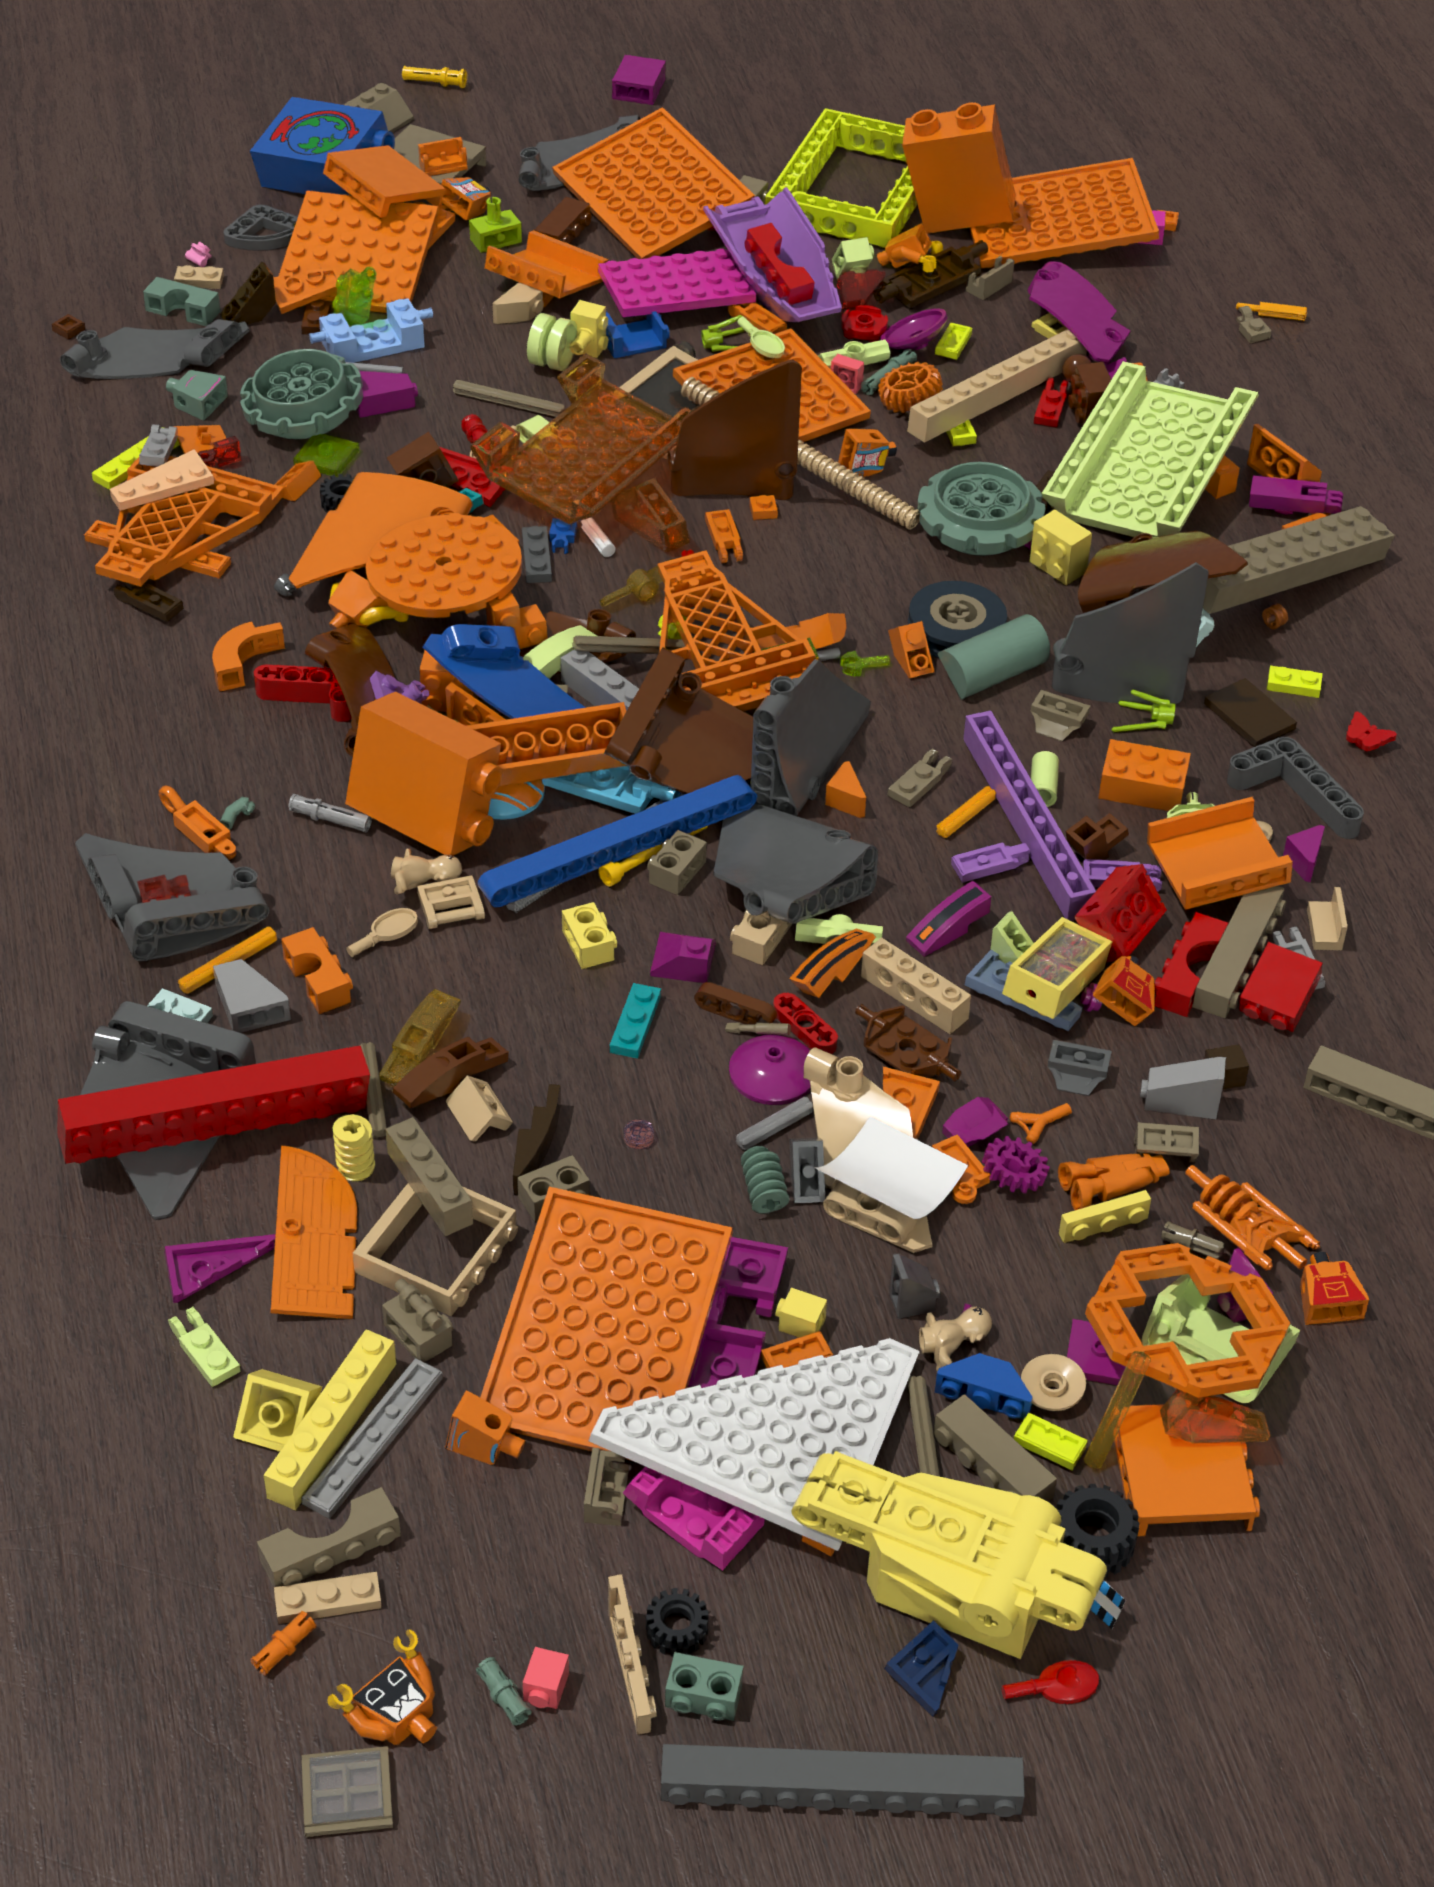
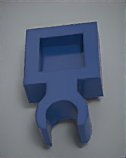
M552 518L549 542H552L553 553H555V549L558 547L564 548V554L568 553V543L575 542L577 520Z

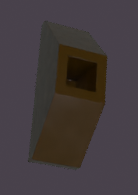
M261 261L257 268L252 271L246 282L237 290L231 301L224 306L223 311L220 313L223 320L238 323L245 322L246 324L259 322L265 318L276 304L274 277L264 262Z

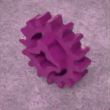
M1005 1136L1004 1141L995 1138L993 1144H988L982 1159V1163L985 1164L983 1170L984 1172L991 1173L989 1178L991 1181H1000L999 1187L1001 1188L1005 1185L1010 1186L1011 1192H1014L1016 1188H1020L1023 1194L1027 1192L1028 1188L1035 1192L1038 1186H1043L1050 1167L1046 1165L1047 1157H1040L1041 1149H1032L1031 1142L1023 1144L1019 1137H1017L1016 1141H1012L1008 1136Z

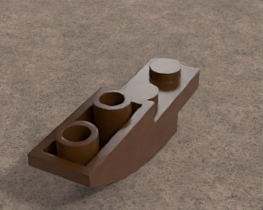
M465 1037L442 1048L417 1065L393 1087V1093L408 1107L418 1106L453 1092L460 1084V1080L464 1079L467 1075L471 1076L508 1062L509 1052L492 1037L477 1043L470 1037Z

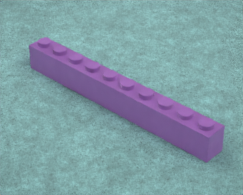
M992 711L967 715L964 742L989 786L996 791L995 796L1021 842L1026 843L1030 849L1029 856L1064 918L1069 921L1076 920L1074 916L1096 892L1095 888Z

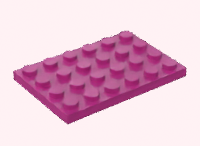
M717 249L710 252L696 251L692 254L676 253L672 256H652L646 259L632 258L628 261H608L598 264V272L622 317L648 315L654 311L665 313L756 302V292L743 277L729 251L726 249Z

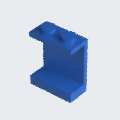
M654 311L652 314L647 315V320L616 326L609 313L606 312V317H608L606 336L609 339L607 348L613 358L667 348V339L670 337L668 326L662 322L660 313Z

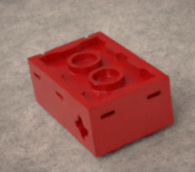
M1143 864L1116 867L1074 916L1080 926L1112 941L1106 962L1116 961L1121 956H1130L1167 911L1164 903L1160 902L1161 898L1148 874L1146 875L1147 871Z

